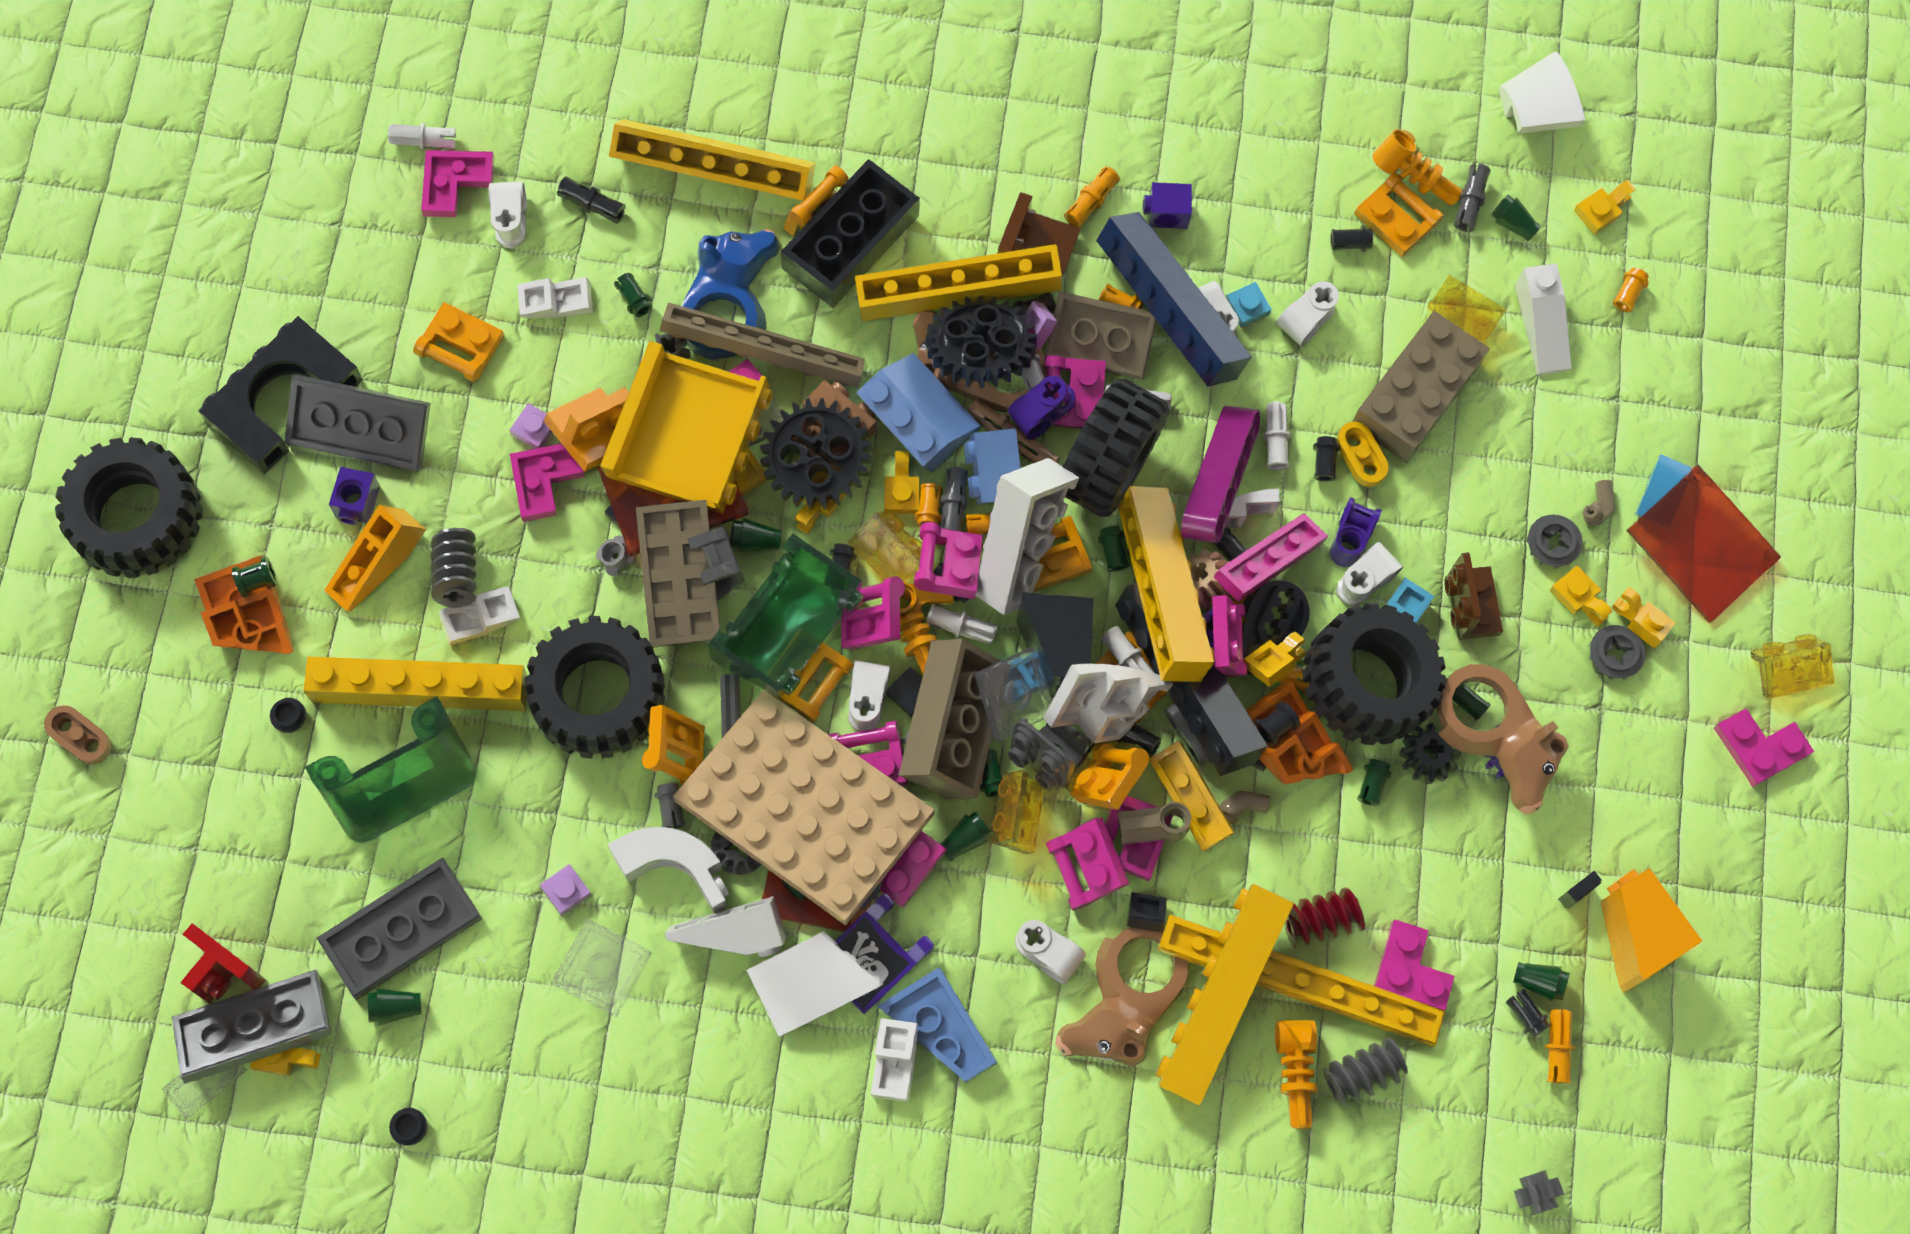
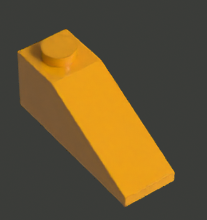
M378 505L324 591L346 611L351 612L410 556L426 528L404 509Z

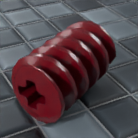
M1345 887L1340 890L1339 896L1336 892L1329 891L1325 899L1319 894L1313 896L1312 902L1306 898L1300 899L1298 907L1295 903L1293 904L1284 925L1292 947L1296 948V937L1300 936L1305 945H1310V934L1314 933L1321 942L1324 941V930L1328 929L1333 938L1338 937V926H1342L1347 935L1351 934L1353 922L1357 924L1361 931H1364L1365 919L1357 897L1349 888Z

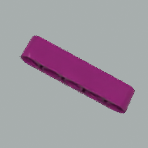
M1227 405L1222 408L1183 514L1181 525L1183 538L1214 543L1220 541L1259 432L1260 411L1258 409Z

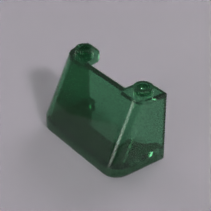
M793 533L782 546V549L786 552L782 555L779 562H774L770 575L733 623L730 621L727 624L726 634L718 630L708 643L709 655L712 661L779 698L785 693L790 696L795 691L801 681L798 675L847 610L853 612L863 598V594L860 593L862 587V580Z
M438 696L420 705L412 714L411 724L418 737L416 740L351 774L345 762L336 756H326L305 766L316 789L342 830L351 840L357 843L371 841L469 788L476 780V765Z

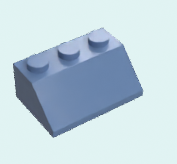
M914 353L882 368L856 392L930 473H933L969 439L970 435L976 433L981 428L979 423Z

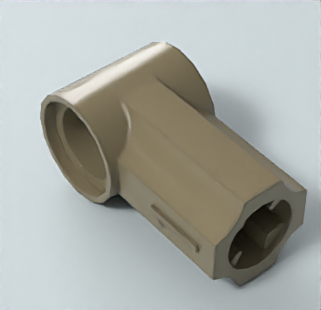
M1170 802L1163 807L1118 812L1122 845L1167 840L1169 842L1182 840L1187 835L1191 823L1189 809L1182 803ZM1176 815L1183 820L1184 825L1178 829H1171L1165 824L1164 819L1167 816Z

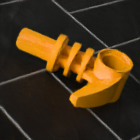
M1395 129L1373 152V161L1381 170L1388 174H1394L1400 168L1399 175L1403 178L1409 175L1408 181L1414 185L1416 182H1419L1417 188L1422 194L1431 191L1448 205L1456 204L1461 198L1462 189L1442 175L1444 167L1440 164H1435L1431 167L1432 161L1429 158L1421 160L1423 154L1416 151V139L1412 133L1406 130Z
M903 582L905 590L901 597L906 598L910 604L905 608H900V632H903L900 640L903 643H908L904 648L905 655L907 657H915L923 674L931 641H936L937 638L935 635L927 634L930 627L928 624H922L925 616L921 608L925 604L953 603V596L919 590L914 584Z
M1277 1020L1275 1025L1276 1051L1278 1054H1286V1057L1280 1058L1281 1065L1287 1066V1070H1281V1077L1287 1078L1288 1082L1282 1083L1280 1092L1281 1094L1288 1095L1291 1128L1298 1130L1308 1129L1312 1126L1310 1094L1318 1092L1317 1084L1309 1081V1078L1315 1077V1070L1309 1069V1065H1314V1057L1308 1056V1054L1316 1053V1024L1314 1020Z

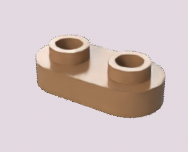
M61 705L53 708L47 714L44 721L46 733L81 762L95 765L103 762L109 756L112 748L109 736L71 706ZM72 722V726L68 731H62L64 723ZM92 743H99V747L95 752H88V748Z

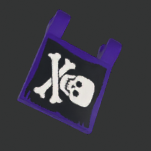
M882 894L865 913L835 940L841 950L849 952L857 959L856 963L872 976H878L883 982L882 986L852 1001L864 1015L934 948L933 942L927 936H923L906 952L877 922L894 906L893 900L887 894Z

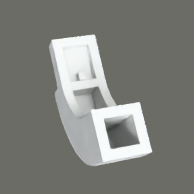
M651 827L630 832L607 844L628 883L655 868H677L692 877L713 913L727 908L724 897L729 892L719 875L714 878L711 876L722 870L720 861L712 850L696 837L677 829Z

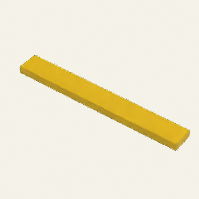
M1170 914L1167 917L1157 951L1205 967L1211 954L1217 957L1223 946V943L1218 941L1221 932ZM1273 950L1256 984L1259 987L1430 1047L1436 1046L1445 1014L1444 1010Z

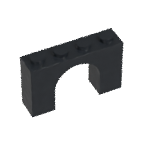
M299 316L292 322L284 324L279 329L277 336L267 346L260 347L246 366L233 372L228 378L227 383L217 393L209 395L198 410L209 427L264 475L289 452L283 439L256 416V400L260 391L267 383L284 375H301L356 387L363 381L357 366Z

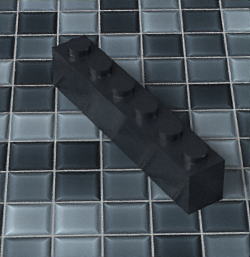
M1137 583L1126 586L1115 606L1119 616L1125 621L1135 637L1137 645L1143 650L1151 663L1154 673L1160 675ZM1215 661L1201 682L1171 681L1173 685L1168 692L1172 702L1182 713L1190 731L1196 736L1206 752L1207 759L1214 765L1220 776L1256 763L1268 745L1222 672L1215 668Z

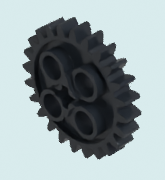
M979 295L977 302H972L969 297H965V304L963 305L954 300L952 301V310L941 307V316L933 315L932 324L927 326L928 359H933L934 369L941 368L942 377L952 373L953 383H957L963 378L966 379V387H970L973 381H978L980 388H984L986 381H991L994 387H998V379L1002 378L1010 383L1011 373L1021 377L1022 367L1030 368L1031 359L1035 358L1037 348L1035 324H1029L1030 316L1028 314L1021 315V307L1018 306L1010 310L1008 300L1001 305L997 304V299L994 296L989 302H984L982 295Z
M808 398L806 399L804 409H800L794 402L792 403L794 413L789 415L786 411L781 410L780 413L783 421L781 423L776 420L770 421L775 430L774 433H763L764 438L770 443L760 445L761 452L769 455L760 459L762 467L769 468L764 472L766 480L775 479L771 484L774 492L783 488L781 497L784 501L793 495L795 507H799L803 500H806L809 510H812L815 502L820 501L821 506L826 510L828 500L833 499L839 506L841 505L839 495L845 494L847 497L852 498L853 495L850 487L852 485L857 488L863 487L858 476H869L870 474L868 468L863 465L873 463L872 455L865 453L873 449L871 441L864 440L869 436L867 428L858 429L862 424L859 416L849 420L852 414L849 407L840 413L838 401H834L830 408H826L824 398H820L818 406L813 407ZM818 425L822 428L816 436L809 437L804 434L809 426ZM792 437H798L807 447H809L812 451L816 453L822 450L825 460L831 462L833 465L841 467L842 470L840 472L835 471L827 462H825L821 457L817 455L811 458L809 450L805 446L795 441H792ZM839 444L849 446L848 452L842 456H836L832 454V451ZM791 452L801 454L800 459L794 464L784 462L785 456ZM824 471L829 474L827 480L822 483L811 481L812 476L816 472Z

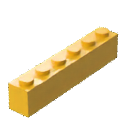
M625 119L614 123L609 157L802 201L811 192L816 162Z
M1057 244L855 276L862 322L920 313L927 310H940L941 307L952 308V301L955 300L960 305L965 304V297H969L972 302H977L979 295H982L984 302H989L993 296L997 300H1004L1062 290V273Z
M1129 486L1118 505L1161 681L1201 682L1214 664V650L1209 645L1206 634V620L1202 617L1198 604L1199 593L1193 585L1191 563L1186 558L1183 547L1184 538L1176 520V506L1171 501L1168 488Z
M307 656L303 691L312 703L526 711L527 692L525 689V676H527L524 665Z
M1252 884L1249 890L1241 889L1233 908L1239 910L1233 924L1226 921L1218 938V941L1223 943V946L1217 957L1211 954L1202 975L1208 977L1202 991L1195 988L1186 1007L1192 1010L1186 1024L1179 1022L1173 1034L1171 1042L1175 1043L1176 1047L1170 1058L1165 1055L1163 1056L1155 1073V1076L1161 1078L1158 1083L1160 1087L1199 1106L1201 1105L1291 911L1293 902L1256 884Z

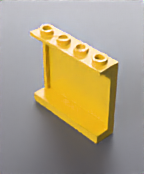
M649 341L600 467L608 478L683 502L706 500L708 510L723 514L726 504L731 505L735 498L737 485H734L738 473H743L746 469L749 454L746 452L750 441L755 442L761 427V422L758 420L762 409L767 410L771 403L773 391L770 390L767 378L761 375L760 380L757 381L665 352L662 344Z

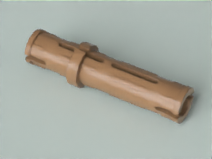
M976 398L969 406L967 412L987 431L1002 430L1000 427L1003 429L1016 428L1017 439L1038 453V455L1018 442L1019 454L1030 462L1036 463L1047 458L1056 463L1059 462L1060 457L1052 453L1035 439H1027L1022 431L1009 421L1010 417L1006 414L1000 415L984 404L979 398ZM988 418L991 419L992 421H994V422H995L997 425H999L1000 427L996 426L994 423H992L991 421H989Z

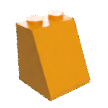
M1650 868L1641 874H1638L1633 869L1606 888L1610 895L1601 901L1619 987L1623 993L1703 942Z

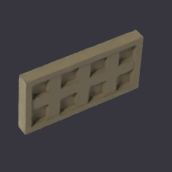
M697 500L636 507L649 642L652 647L658 648L721 641L716 583L704 586L700 573L710 569L703 548L691 551L687 540L710 531L707 501Z

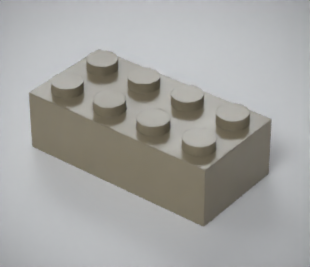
M1433 311L1360 406L1352 422L1365 424L1379 445L1407 463L1480 367L1490 348L1436 311Z
M964 639L931 641L899 776L944 799L978 798L1008 664Z

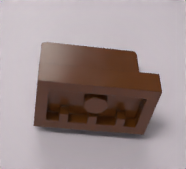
M1020 192L997 253L1057 244L1063 278L1080 229L1037 214L1036 210L1031 209L1033 196Z
M1461 553L1444 579L1446 595L1451 596L1453 609L1450 612L1452 627L1458 630L1459 640L1500 636L1503 633L1491 566L1472 568L1470 553Z

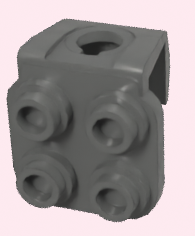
M719 527L687 539L691 551L703 548L710 569L700 573L704 586L716 583L717 600L726 597L731 592L732 587L745 583L744 575L729 542L730 538L725 527Z
M1022 718L1014 727L1011 738L1012 745L1008 752L1010 760L1020 768L1025 766L1032 768L1037 773L1035 780L1047 791L1052 789L1059 790L1065 787L1070 782L1073 771L1086 755L1091 745V740L1071 725L1051 728L1046 723L1038 731L1027 722L1026 718Z

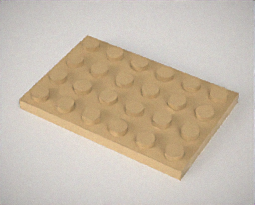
M765 690L759 694L673 796L677 804L844 925L850 921L935 815L934 809Z

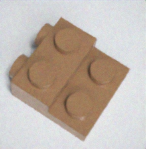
M824 379L806 399L809 398L812 406L817 407L820 398H824L826 408H830L834 401H838L840 413L849 407L852 413L849 420L859 416L862 424L858 429L867 428L869 436L864 440H869L876 432L877 420L874 419L876 414L867 404L860 402L856 405L848 398L850 396L849 392L843 385L836 381L831 385ZM806 400L802 403V409L805 408ZM812 425L806 429L804 434L813 437L818 435L822 428L818 425ZM796 436L792 437V441L805 446L809 450L811 458L817 455L835 471L839 472L842 469L825 460L822 450L816 453L807 447L801 439ZM839 444L834 447L832 454L836 456L845 455L849 450V446Z

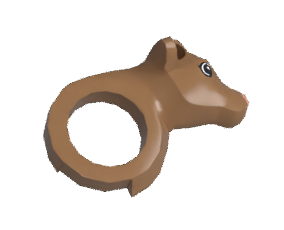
M932 310L918 313L913 321V329L917 341V357L948 391L959 393L972 400L979 398L993 410L1008 413V408L1016 399L1027 393V389L1010 394L1000 392L992 387L988 381H986L984 388H980L978 381H973L970 387H966V379L963 378L957 383H953L952 373L942 377L941 368L934 369L933 359H928L926 348L927 326L932 324V316L938 314ZM1036 348L1035 354L1040 356L1039 365L1044 378H1046L1047 368H1044L1045 356L1040 349Z
M1469 664L1454 671L1446 678V688H1443L1441 691L1443 698L1437 707V716L1443 730L1438 735L1448 745L1461 752L1497 757L1503 773L1510 784L1513 805L1524 814L1538 811L1543 803L1545 790L1557 771L1562 757L1568 750L1569 745L1566 738L1560 733L1555 732L1558 727L1554 721L1546 725H1541L1516 685L1501 670L1486 664ZM1468 682H1481L1491 686L1500 695L1504 704V717L1501 724L1488 731H1476L1466 727L1457 718L1453 710L1452 697L1455 690L1460 685Z
M1130 927L1123 930L1114 939L1104 938L1097 952L1095 963L1098 984L1103 999L1075 1023L1066 1024L1059 1030L1056 1035L1055 1045L1063 1055L1089 1056L1106 1061L1121 1062L1133 1067L1144 1060L1148 1036L1152 1028L1178 998L1186 983L1188 961L1170 955L1173 969L1169 983L1161 990L1145 993L1128 987L1121 979L1117 968L1118 955L1124 946L1138 939H1148L1159 943L1163 932Z

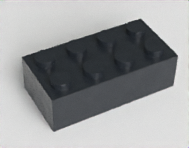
M868 159L781 250L782 269L826 304L834 308L856 284L855 276L866 274L919 217L920 198Z

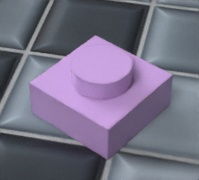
M1033 301L1026 314L1030 316L1029 324H1035L1037 348L1041 349L1047 338L1052 334L1058 321L1043 303Z
M529 403L509 430L511 436L534 449L542 448L553 432L544 423L546 413Z
M570 864L540 884V887L561 916L591 896V892Z

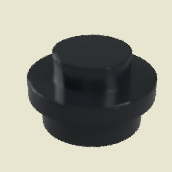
M283 698L277 701L270 710L271 724L282 733L298 731L304 725L307 718L304 705L294 698Z
M403 1108L397 1111L389 1124L391 1137L403 1146H412L423 1140L428 1130L426 1117L415 1108Z

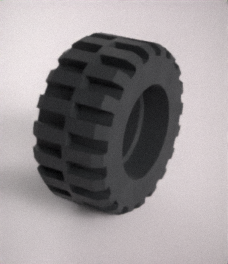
M1116 379V381H1113L1087 418L1063 464V468L1079 477L1075 489L1068 488L1065 498L1099 517L1111 516L1113 511L1118 508L1129 486H1132L1161 434L1170 410L1166 401L1127 379Z
M120 437L110 439V445L104 447L98 443L90 447L92 452L86 457L80 454L74 460L76 464L74 469H66L62 476L65 485L57 487L55 498L60 504L55 506L56 518L61 522L59 528L62 534L89 565L97 570L103 569L107 575L118 577L122 571L127 578H138L141 571H145L149 576L158 573V567L163 564L170 567L177 562L174 557L180 551L185 554L191 547V544L188 542L190 536L197 537L200 529L195 520L202 518L203 508L199 504L201 496L194 484V480L170 450L165 451L162 445L154 441H149L146 445L142 438L130 437L129 442L124 443ZM133 484H148L158 488L159 500L157 507L144 524L126 532H111L101 527L102 509L115 492Z
M1366 603L1362 607L1356 605L1348 608L1343 614L1340 613L1314 638L1311 642V648L1306 651L1304 663L1307 666L1302 670L1303 681L1309 683L1305 692L1308 700H1313L1316 704V707L1313 708L1319 718L1323 715L1328 721L1327 726L1334 732L1339 729L1344 732V738L1353 742L1357 738H1361V743L1364 745H1374L1377 742L1385 745L1405 737L1434 713L1433 710L1439 706L1443 698L1441 691L1443 688H1446V676L1441 674L1446 669L1443 656H1438L1437 651L1440 647L1436 640L1429 638L1426 634L1429 630L1422 623L1420 625L1416 624L1413 621L1414 617L1405 611L1402 614L1396 612L1397 608L1385 604L1379 609V604ZM1353 650L1370 652L1388 665L1397 685L1396 699L1379 697L1363 687L1352 668L1351 652Z
M589 616V622L581 624L579 618L568 621L570 627L563 631L557 626L550 631L552 639L549 642L542 639L535 647L538 655L530 657L527 664L529 675L525 676L526 699L539 729H542L545 737L552 744L558 743L562 751L569 754L577 751L581 758L592 759L593 753H600L602 759L613 757L612 751L621 748L622 753L633 749L631 745L633 741L637 739L639 742H642L649 736L647 729L650 723L651 707L664 705L665 702L664 677L658 656L655 655L651 643L647 638H641L639 630L633 626L628 625L624 628L622 627L621 620L611 617L608 619V623H603L600 616ZM602 660L615 663L625 670L629 678V690L622 702L614 709L599 715H584L571 710L566 705L562 695L563 685L570 673L580 665Z

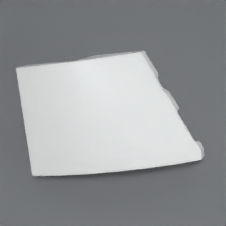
M1558 52L1551 53L1502 84L1499 88L1505 118L1515 117L1519 134L1581 127L1586 120L1572 76Z
M1109 664L1071 665L1044 716V720L1051 728L1078 724L1093 743L1120 740L1131 729L1132 725L1149 710L1147 705L1149 700L1160 690L1167 692L1173 683L1171 681H1161L1158 674L1125 666Z
M824 932L747 970L778 1036H782L883 985L882 980L878 976L869 974L856 963L857 959L849 952L841 950L837 942Z

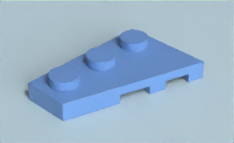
M940 967L877 1006L893 1020L917 1023V1041L965 1082L972 1080L998 1063Z

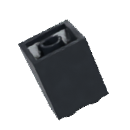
M1022 593L1017 613V625L1028 652L1032 656L1033 664L1042 681L1047 698L1055 697L1071 665L1091 664L1094 598Z

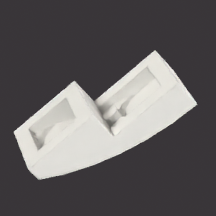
M587 277L553 283L550 278L517 285L519 311L522 318H558L593 313L591 282Z
M1279 488L1255 491L1235 497L1225 527L1242 528L1247 514L1275 513L1280 502Z
M509 586L475 595L477 597L476 600L468 606L440 609L439 617L449 646L481 637L518 621L520 616Z
M880 1019L874 1053L877 1059L870 1093L872 1097L909 1102L916 1053L917 1023Z

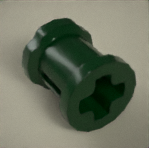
M267 556L261 557L260 562L241 569L238 566L232 568L234 582L243 598L249 596L251 591L267 585L271 587L278 586L275 570Z

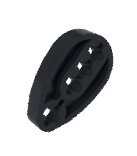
M1270 580L1246 596L1243 603L1245 605V617L1242 618L1243 663L1244 658L1269 640L1279 645L1293 632L1298 633L1300 636L1303 635L1309 622L1310 610L1305 594L1297 585L1285 580ZM1279 592H1285V596L1288 598L1287 604L1281 603L1282 599L1278 597ZM1272 607H1278L1277 611L1281 614L1279 619H1274V614L1271 613ZM1265 623H1270V627L1274 629L1272 635L1267 634V630L1263 628ZM1247 670V675H1252V676H1254L1252 673H1250V672Z

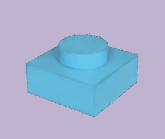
M1256 282L1226 295L1227 301L1238 316L1240 328L1271 313L1272 309Z
M1405 577L1386 605L1396 607V612L1400 614L1404 611L1414 617L1413 621L1417 623L1434 596Z

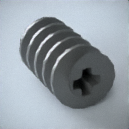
M449 528L436 533L432 537L431 596L436 603L442 606L461 608L472 604L477 598L473 594L477 588L474 581L476 577V570L474 569L476 565L474 557L476 553L474 545L476 536L471 530Z
M1386 1037L1382 1040L1381 1046L1377 1043L1369 1045L1368 1052L1364 1049L1357 1050L1355 1058L1351 1055L1344 1056L1342 1064L1336 1060L1329 1063V1071L1324 1068V1076L1335 1099L1343 1108L1348 1107L1347 1095L1350 1094L1356 1102H1360V1089L1362 1088L1371 1097L1374 1095V1083H1377L1383 1091L1388 1089L1387 1077H1390L1396 1085L1400 1084L1399 1072L1403 1071L1407 1074L1408 1067L1397 1044L1392 1038Z

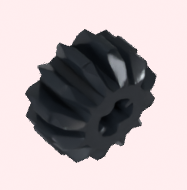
M1429 723L1425 730L1418 726L1412 731V735L1407 734L1403 738L1402 742L1406 747L1401 748L1399 756L1408 759L1402 765L1403 770L1411 768L1415 770L1412 775L1413 780H1418L1421 775H1424L1427 784H1432L1435 777L1443 782L1448 778V772L1454 773L1457 770L1458 765L1454 760H1458L1461 757V751L1448 745L1438 735L1433 723ZM1428 748L1432 752L1425 755L1424 750ZM1435 753L1436 757L1434 759L1428 757L1429 754Z

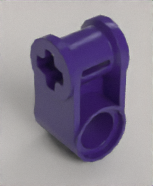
M1048 376L1028 393L1016 399L1008 408V414L1027 439H1035L1044 434L1052 424L1072 410L1076 403V394L1060 377ZM1058 391L1060 396L1056 399L1054 394Z
M1349 497L1339 520L1338 530L1330 546V557L1335 564L1342 567H1350L1359 560L1376 527L1382 512L1381 509L1376 508L1372 510L1355 503V498ZM1341 543H1350L1355 550H1346Z

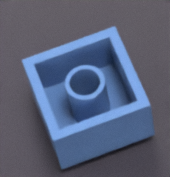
M1016 428L973 433L969 436V441L964 443L966 464L972 463L973 476L968 478L969 497L976 498V505L995 503L1000 476L1020 469Z

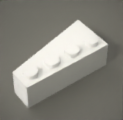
M1049 458L1000 476L993 511L990 515L987 539L983 546L984 552L978 574L976 596L1001 614L1006 615L1019 609L1023 592L1033 593L1044 566L1039 563V560L1053 544L1055 536L1051 534V530L1056 518L1064 517L1068 504L1064 502V498L1068 488L1075 489L1079 477Z

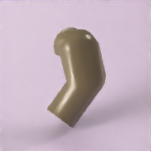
M1600 480L1595 483L1597 500L1583 509V518L1587 524L1592 526L1600 525L1615 512L1611 480Z
M1237 791L1223 800L1220 807L1229 823L1235 824L1238 822V815L1245 810L1267 813L1270 796L1248 791Z

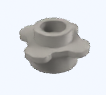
M618 535L613 539L605 541L596 553L597 559L605 564L606 573L610 576H617L620 573V569L627 564H633L636 560L635 552L629 550L626 545L627 541L623 536ZM618 553V558L614 559V555Z

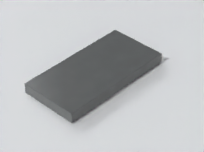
M294 375L291 382L284 442L289 445L419 472L423 464L431 403Z
M442 857L317 937V940L353 998L358 1000L483 918Z
M317 969L172 1016L180 1077L185 1084L332 1035L321 978Z

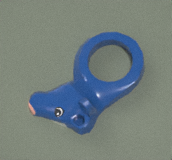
M764 229L752 234L730 231L720 236H704L699 242L697 251L699 271L682 306L698 311L700 307L710 301L728 300L738 305L745 313L746 325L765 330V313L759 301L749 289V285L757 276L764 263L777 255L780 244L775 233L769 229ZM687 339V345L692 352L708 360L718 361V359L737 355L735 352L721 348H710L700 342Z

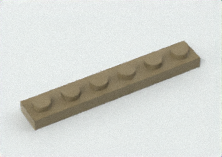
M669 302L660 327L661 332L668 333L675 338H686L700 342L710 348H721L735 352L741 357L756 358L769 362L776 367L784 366L801 371L808 376H819L834 382L836 381L843 386L850 385L858 388L863 373L864 358Z

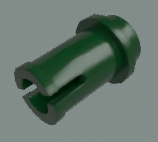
M625 273L617 278L618 281L614 282V286L628 304V312L636 317H642L650 312L652 309V298L649 294H644L634 279L633 274Z
M1108 526L1101 529L1098 542L1103 544L1107 570L1109 572H1116L1128 568L1129 563L1127 562L1122 540L1125 537V533L1120 530V526Z
M1465 683L1455 690L1452 701L1477 721L1491 704L1486 702Z
M989 749L987 755L989 764L987 765L986 761L980 790L985 792L986 797H996L1006 792L1005 786L1008 785V781L1002 776L997 751Z
M1370 759L1369 764L1364 765L1366 774L1360 794L1357 797L1359 802L1379 807L1386 779L1392 775L1389 771L1390 764L1381 760Z

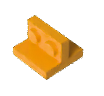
M600 387L546 413L544 423L584 472L600 465L629 393L625 387L608 396Z

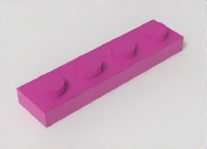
M1303 513L1221 567L1215 574L1214 579L1239 602L1323 545L1328 535Z

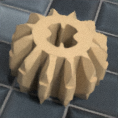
M1202 549L1198 557L1190 553L1191 577L1193 585L1199 593L1198 604L1201 608L1208 610L1212 602V596H1231L1214 579L1217 571L1229 563V561H1226L1222 554L1217 551L1210 553L1208 550Z

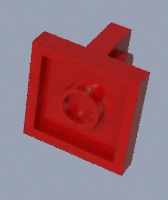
M193 923L182 934L205 953L180 983L209 1004L214 998L217 1000L227 992L231 985L229 980L233 975L237 976L254 990L260 988L266 981L265 978Z

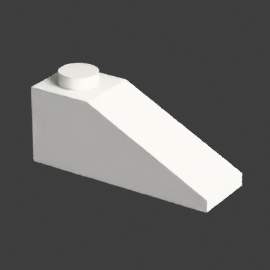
M1557 263L1524 268L1514 286L1537 376L1570 371L1572 367L1565 294Z
M774 896L671 925L665 932L666 940L744 955L758 952L759 957L772 955L780 951L779 946H782L787 938Z

